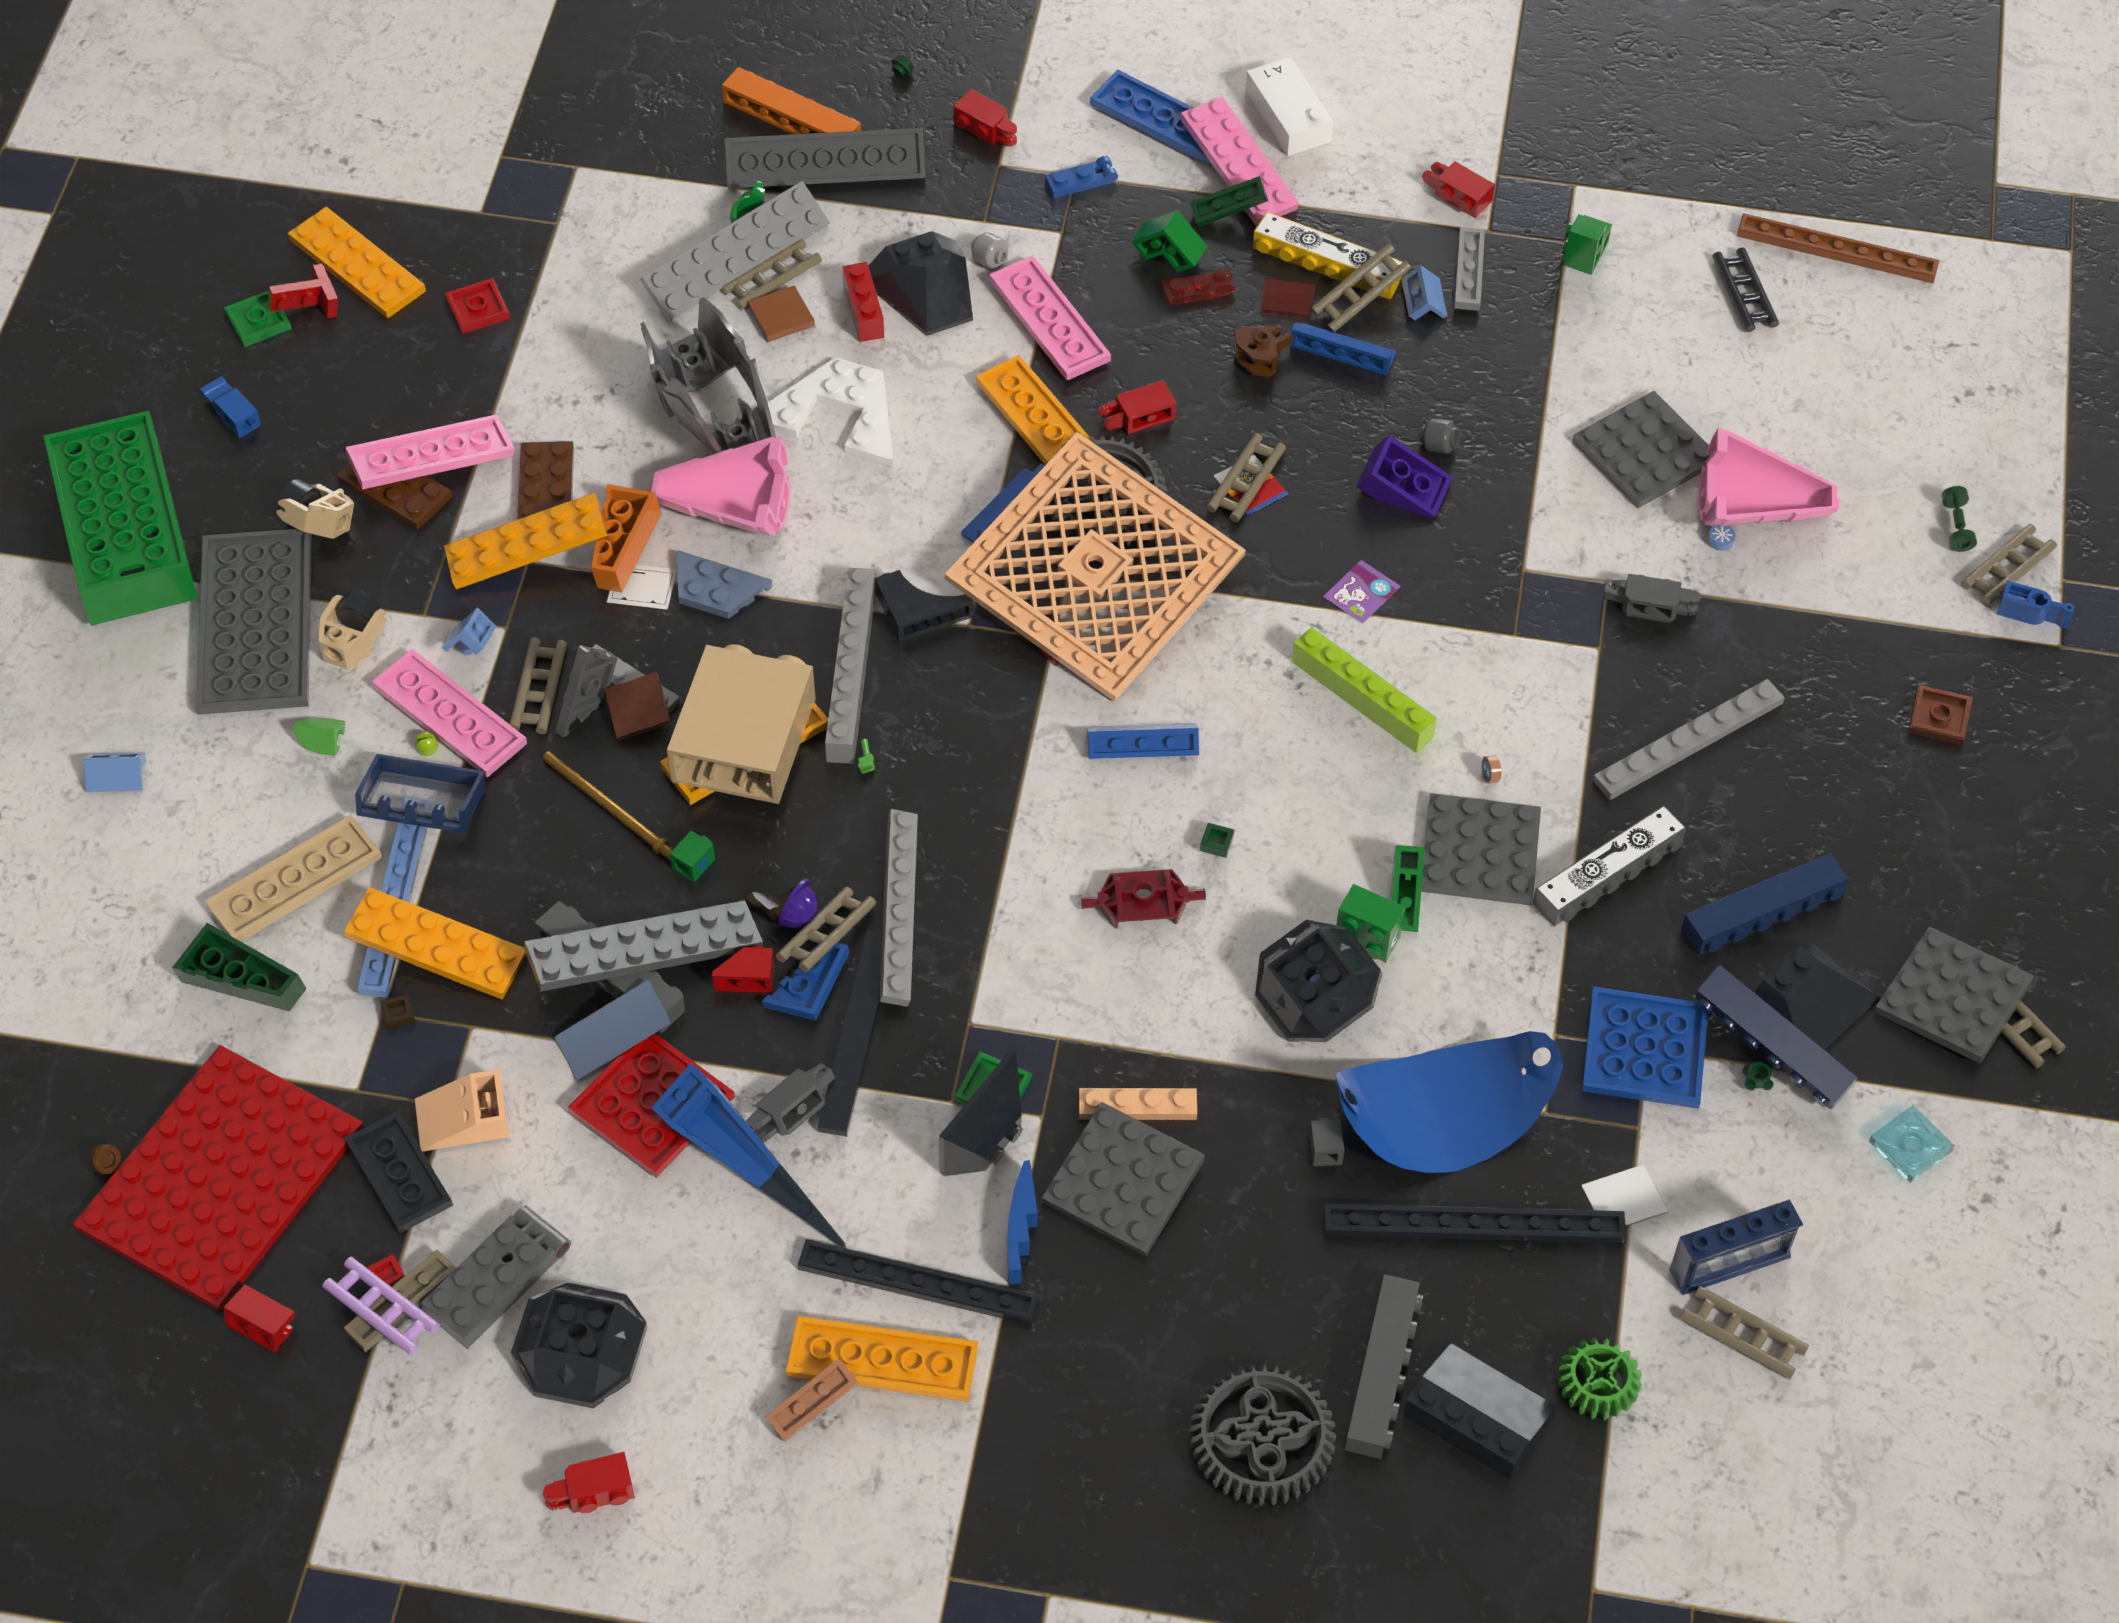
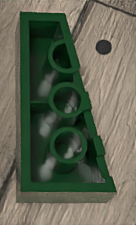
M209 923L205 924L172 967L182 983L289 1012L307 989L296 972Z

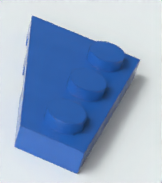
M836 943L807 973L798 968L790 977L786 976L779 983L780 987L772 996L768 994L763 999L764 1008L816 1021L850 952L848 945ZM816 944V945L814 946V948L810 951V953H811L819 944Z

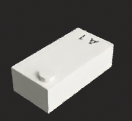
M1291 57L1247 70L1245 92L1287 156L1332 142L1334 121Z

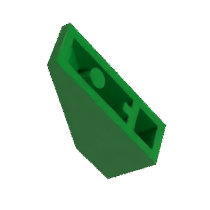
M1396 845L1394 848L1391 901L1405 906L1401 931L1418 932L1425 847Z

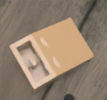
M499 1069L468 1074L415 1098L419 1141L422 1152L510 1137L504 1087Z

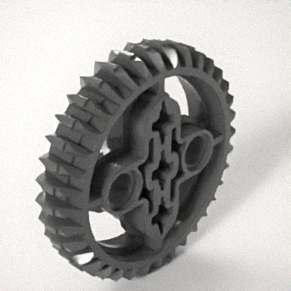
M1103 435L1100 437V440H1095L1091 436L1089 440L1115 459L1124 461L1136 468L1139 472L1134 471L1142 478L1144 476L1145 480L1167 494L1165 477L1162 476L1161 468H1157V461H1151L1150 453L1143 454L1142 447L1135 449L1133 442L1129 445L1125 444L1124 438L1117 442L1114 436L1110 440H1105ZM1090 478L1076 479L1077 487L1091 486ZM1095 479L1096 486L1103 485ZM1072 482L1066 488H1072ZM1111 493L1097 494L1099 502L1112 501ZM1116 494V496L1118 497V500H1124L1123 498H1121L1120 496H1118V495ZM1081 495L1083 497L1079 498L1080 503L1093 502L1092 495ZM1074 496L1060 497L1061 505L1075 504ZM1055 498L1048 504V506L1056 505ZM1126 508L1119 509L1120 517L1127 516ZM1113 509L1100 510L1101 518L1114 517ZM1095 511L1081 512V514H1083V513H1089V512H1094V515H1095ZM1062 513L1063 521L1077 520L1071 513ZM1048 514V516H1052L1053 522H1058L1057 514ZM1153 523L1140 524L1141 532L1153 531ZM1134 524L1121 525L1122 533L1135 532ZM1116 526L1102 527L1103 535L1117 534ZM1097 527L1084 528V535L1091 529L1098 533ZM1067 529L1066 535L1067 537L1073 535L1079 537V530ZM1126 541L1124 543L1127 546H1129L1131 544V541ZM1118 542L1112 543L1115 544L1117 548H1119Z
M1265 1364L1262 1366L1261 1371H1256L1255 1367L1251 1365L1248 1373H1245L1240 1367L1237 1370V1376H1234L1229 1371L1226 1374V1381L1218 1377L1216 1387L1209 1385L1207 1394L1200 1396L1199 1402L1201 1404H1196L1194 1407L1195 1414L1191 1417V1424L1193 1426L1190 1427L1189 1432L1192 1437L1190 1439V1446L1195 1448L1193 1450L1194 1459H1200L1198 1461L1199 1470L1206 1469L1204 1473L1206 1480L1214 1478V1488L1224 1485V1495L1234 1491V1499L1236 1501L1243 1495L1246 1496L1247 1504L1252 1502V1498H1257L1260 1506L1264 1504V1499H1270V1503L1274 1506L1277 1497H1280L1284 1503L1289 1500V1494L1297 1499L1300 1497V1489L1307 1493L1311 1487L1310 1483L1316 1485L1319 1482V1475L1324 1476L1327 1470L1326 1466L1331 1464V1455L1335 1451L1333 1443L1336 1441V1434L1333 1432L1335 1430V1423L1330 1421L1332 1419L1331 1410H1325L1327 1408L1326 1400H1319V1390L1310 1392L1312 1384L1308 1382L1302 1385V1377L1300 1375L1294 1379L1290 1378L1291 1372L1289 1369L1284 1375L1279 1374L1277 1366L1273 1369V1372H1268ZM1268 1389L1282 1392L1298 1401L1309 1412L1313 1421L1298 1411L1278 1413L1276 1401ZM1248 1390L1240 1400L1239 1410L1241 1417L1226 1419L1217 1426L1214 1432L1209 1433L1210 1420L1216 1408L1230 1396ZM1254 1403H1260L1265 1408L1255 1409L1251 1405ZM1317 1436L1316 1448L1309 1463L1298 1473L1276 1481L1283 1475L1286 1469L1285 1452L1300 1450L1309 1443L1311 1437ZM1211 1448L1219 1451L1227 1458L1247 1457L1250 1471L1258 1481L1240 1477L1228 1470L1216 1458ZM1263 1460H1270L1275 1465L1271 1467H1266L1262 1465L1260 1462Z

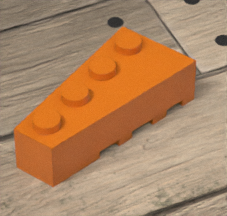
M607 484L606 501L603 502L602 510L608 536L596 541L591 569L599 589L622 593L662 513L655 492Z

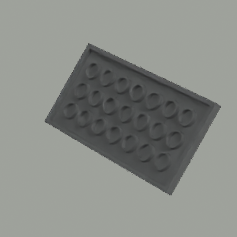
M299 529L203 535L196 701L198 715L309 706L312 534Z

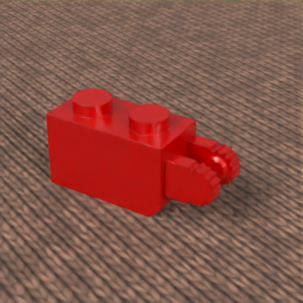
M971 89L953 106L954 124L969 131L992 145L996 141L1003 145L1005 144V146L1011 147L1016 145L1017 137L1014 134L1017 132V126L1007 119V109L1002 105Z
M625 1451L571 1464L564 1472L565 1479L555 1481L553 1484H546V1487L542 1490L545 1505L549 1510L557 1511V1509L561 1510L572 1507L573 1513H590L598 1507L609 1504L615 1506L622 1505L629 1499L635 1498Z

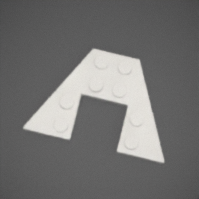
M835 357L768 402L775 432L797 438L816 401L860 413L844 445V451L893 467L894 458L883 371Z

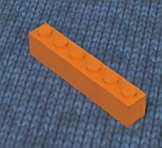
M740 67L722 84L724 103L789 133L813 134L861 131V123L855 119L849 118L836 112L834 109L825 107L812 99L803 97L792 90L781 87Z

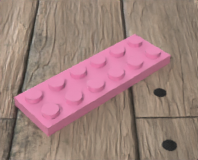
M1223 97L1181 112L1180 120L1228 187L1257 176L1262 178L1268 202L1245 210L1256 226L1259 225L1266 212L1283 216L1298 210L1299 202Z
M1033 255L989 274L991 284L1067 381L1111 361L1110 352Z
M492 415L346 447V456L361 488L367 489L514 456V447L498 415Z
M413 649L372 681L374 689L427 731L433 733L436 738L474 768L484 771L486 777H489L527 744L524 735Z

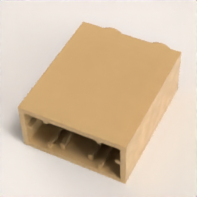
M732 644L727 645L725 648L706 645L667 748L671 782L779 804L816 699L813 666L806 665L801 659L790 655H782L777 659L755 655L749 649L740 645Z

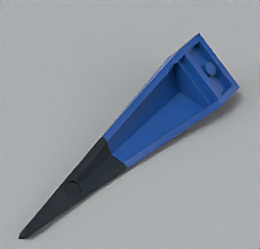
M689 1064L654 1104L652 1109L671 1128L770 1195L839 1246L846 1247L842 1238L718 1086L709 1080L695 1065Z

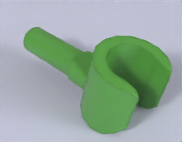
M867 739L861 740L863 757L857 758V764L862 774L875 770L874 757L869 751Z

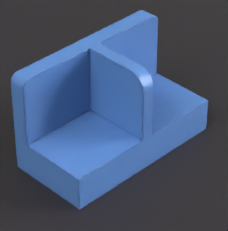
M477 607L454 628L442 648L447 652L452 646L456 645L465 655H471L472 653L477 655L484 648L497 626Z

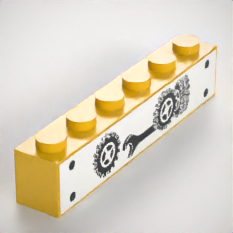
M1266 212L1254 231L1253 249L1341 282L1377 253ZM1392 258L1398 265L1402 263V261ZM1381 262L1370 272L1380 282L1391 271ZM1403 276L1379 296L1391 299ZM1363 278L1353 285V287L1365 291L1371 289Z

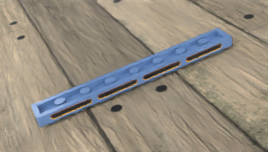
M404 799L401 809L405 810V805L407 804L408 800L415 799ZM415 800L418 803V812L432 813L433 806L431 801ZM404 823L397 824L381 892L410 903L428 827ZM367 947L357 988L359 995L387 998L397 958Z

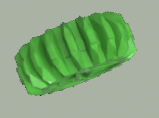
M1594 1337L1591 1340L1590 1346L1582 1340L1578 1348L1572 1346L1569 1350V1355L1565 1354L1563 1356L1562 1365L1558 1370L1560 1376L1558 1385L1563 1388L1562 1397L1570 1398V1408L1576 1405L1580 1406V1415L1585 1413V1411L1591 1412V1418L1594 1419L1597 1413H1600L1603 1419L1606 1420L1611 1412L1617 1418L1620 1416L1621 1410L1627 1412L1631 1407V1403L1637 1401V1393L1640 1392L1642 1387L1639 1381L1642 1376L1641 1370H1637V1359L1629 1360L1630 1350L1620 1351V1343L1612 1347L1609 1346L1608 1338L1603 1341V1344H1599ZM1578 1368L1583 1372L1582 1376L1586 1380L1583 1386L1580 1385L1576 1377V1370ZM1617 1371L1622 1377L1623 1389L1617 1385L1618 1382L1614 1378Z

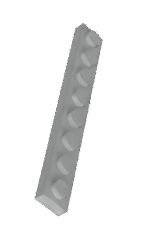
M1766 679L1594 775L1593 782L1611 800L1782 705L1785 697Z
M891 809L887 822L880 1002L907 1007L911 1001L918 814Z

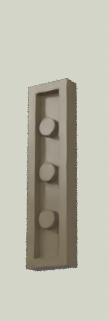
M435 1250L392 1288L414 1305L420 1307L421 1302L456 1267L440 1251ZM381 1296L369 1308L381 1317L393 1303ZM402 1312L391 1325L396 1327L408 1315ZM359 1315L344 1327L345 1333L364 1352L368 1351L384 1337L381 1332Z

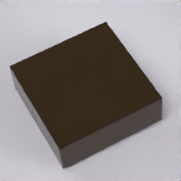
M409 994L380 1001L387 1030L415 1023Z

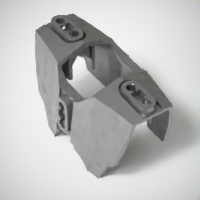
M704 297L699 299L698 330L696 327L693 328L694 334L674 344L667 341V347L661 350L652 339L645 322L640 323L648 351L651 375L656 383L655 388L662 407L669 418L675 416L677 421L702 442L712 454L731 448L735 449L769 437H776L771 413L759 379L756 358L750 360L746 352L744 339L732 328L723 313ZM735 367L749 387L757 407L752 411L749 404L738 398L737 402L740 412L735 423L731 425L719 422L714 411L711 412L712 424L715 430L712 433L688 393L706 387Z

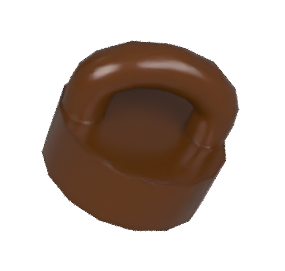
M110 1144L95 1146L89 1155L90 1168L101 1174L115 1172L121 1163L119 1150Z

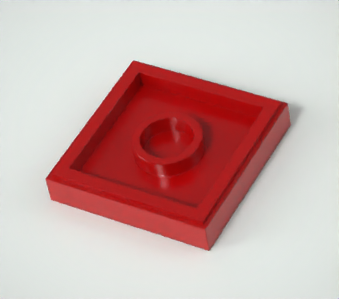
M493 278L445 293L446 301L462 334L510 319L509 311Z

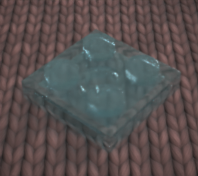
M1914 1105L1872 1134L1869 1142L1910 1183L1953 1152L1955 1147Z

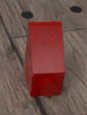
M763 946L742 948L713 971L714 991L772 993L774 971L773 948H765Z

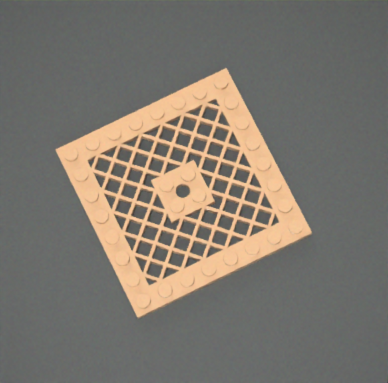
M1076 432L945 573L944 579L1115 702L1245 556L1246 550L1083 435ZM1090 478L1091 486L1077 487L1076 479ZM1095 479L1103 485L1096 486ZM1072 481V488H1064ZM1111 493L1112 501H1098L1097 494ZM1116 494L1124 500H1117ZM1092 495L1093 502L1080 503L1079 496ZM1074 496L1075 504L1061 505L1060 497ZM1055 498L1056 505L1048 506V504ZM1132 508L1133 516L1120 517L1119 509ZM1113 509L1114 517L1101 518L1100 510ZM1138 510H1140L1145 515H1138ZM1095 511L1096 519L1082 520L1081 512ZM1076 512L1077 520L1063 521L1062 513ZM1057 514L1058 522L1045 523L1044 515ZM1039 515L1040 523L1031 524ZM1153 523L1154 531L1141 532L1140 524ZM1134 524L1135 532L1122 533L1121 525ZM1159 525L1167 530H1159ZM1116 526L1117 534L1103 535L1102 527ZM1097 527L1098 533L1091 529L1084 535V528ZM1078 529L1079 537L1066 538L1065 530ZM1060 530L1061 538L1047 539L1046 531ZM1041 532L1042 540L1028 541L1027 533ZM1022 534L1023 541L1014 542ZM1174 538L1175 546L1162 547L1161 539ZM1180 539L1188 545H1181ZM1142 540H1156L1157 547L1143 548ZM1137 541L1138 549L1125 550L1124 542ZM1118 542L1119 548L1114 546L1112 543ZM1067 546H1075L1068 554ZM1062 547L1063 555L1049 556L1048 548ZM1043 548L1044 556L1030 557L1029 549ZM1011 550H1025V558L1012 559ZM1006 551L1007 559L998 560L1000 556ZM1195 553L1197 561L1183 562L1182 554ZM1177 554L1178 562H1164L1163 555ZM1158 556L1159 564L1146 565L1145 557ZM1134 557H1139L1140 565L1132 566ZM1097 560L1103 566L1099 569H1093L1088 563ZM1060 563L1058 565L1059 572H1052L1051 564ZM1046 565L1047 573L1033 574L1032 566ZM1027 566L1028 574L1014 575L1013 567ZM1008 567L1009 576L995 577V568ZM1185 570H1193L1186 578ZM1179 571L1180 579L1167 580L1166 572ZM1161 572L1162 580L1148 581L1147 573ZM1142 574L1143 582L1129 583L1128 575ZM1123 576L1124 583L1115 584ZM1067 580L1068 588L1054 589L1053 581ZM1048 581L1049 589L1035 590L1034 582ZM1072 581L1080 587H1073ZM1029 583L1030 591L1016 592L1015 584ZM1010 584L1011 591L1003 585ZM1169 588H1177L1170 596ZM1163 589L1164 597L1151 598L1150 590ZM1144 590L1145 599L1132 600L1131 591ZM1126 592L1127 600L1113 601L1112 593ZM1107 593L1108 602L1094 603L1093 596L1101 600ZM1088 595L1089 603L1075 604L1074 596ZM1069 596L1070 605L1056 606L1055 597ZM1050 598L1051 606L1037 607L1036 599ZM1031 599L1032 606L1024 600ZM1152 606H1161L1153 615ZM1147 607L1148 615L1134 616L1133 608ZM1128 608L1129 617H1115L1114 609ZM1109 610L1110 618L1097 619L1096 611ZM1090 611L1091 620H1077V612ZM1071 613L1072 621L1059 622L1058 614ZM1045 615H1053V621ZM1145 624L1137 633L1136 625ZM1117 626H1131L1132 634L1118 635ZM1112 627L1113 635L1099 636L1098 628ZM1093 628L1094 637L1080 638L1079 629ZM1066 630H1074V636ZM1129 642V643L1122 649V651H1120V644H1119V643ZM1114 644L1115 652L1101 653L1100 645ZM1095 645L1096 652L1088 646Z

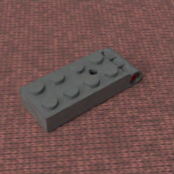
M524 1205L513 1216L510 1215L421 1302L423 1311L468 1349L558 1259L567 1253L571 1246V1241L530 1207Z

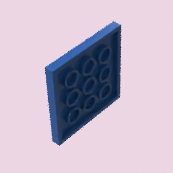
M1593 987L1582 1091L1699 1109L1708 1012L1703 1010L1695 1001Z

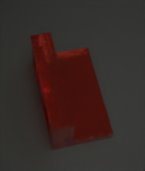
M1266 277L1261 309L1312 315L1311 307L1313 306L1316 284Z

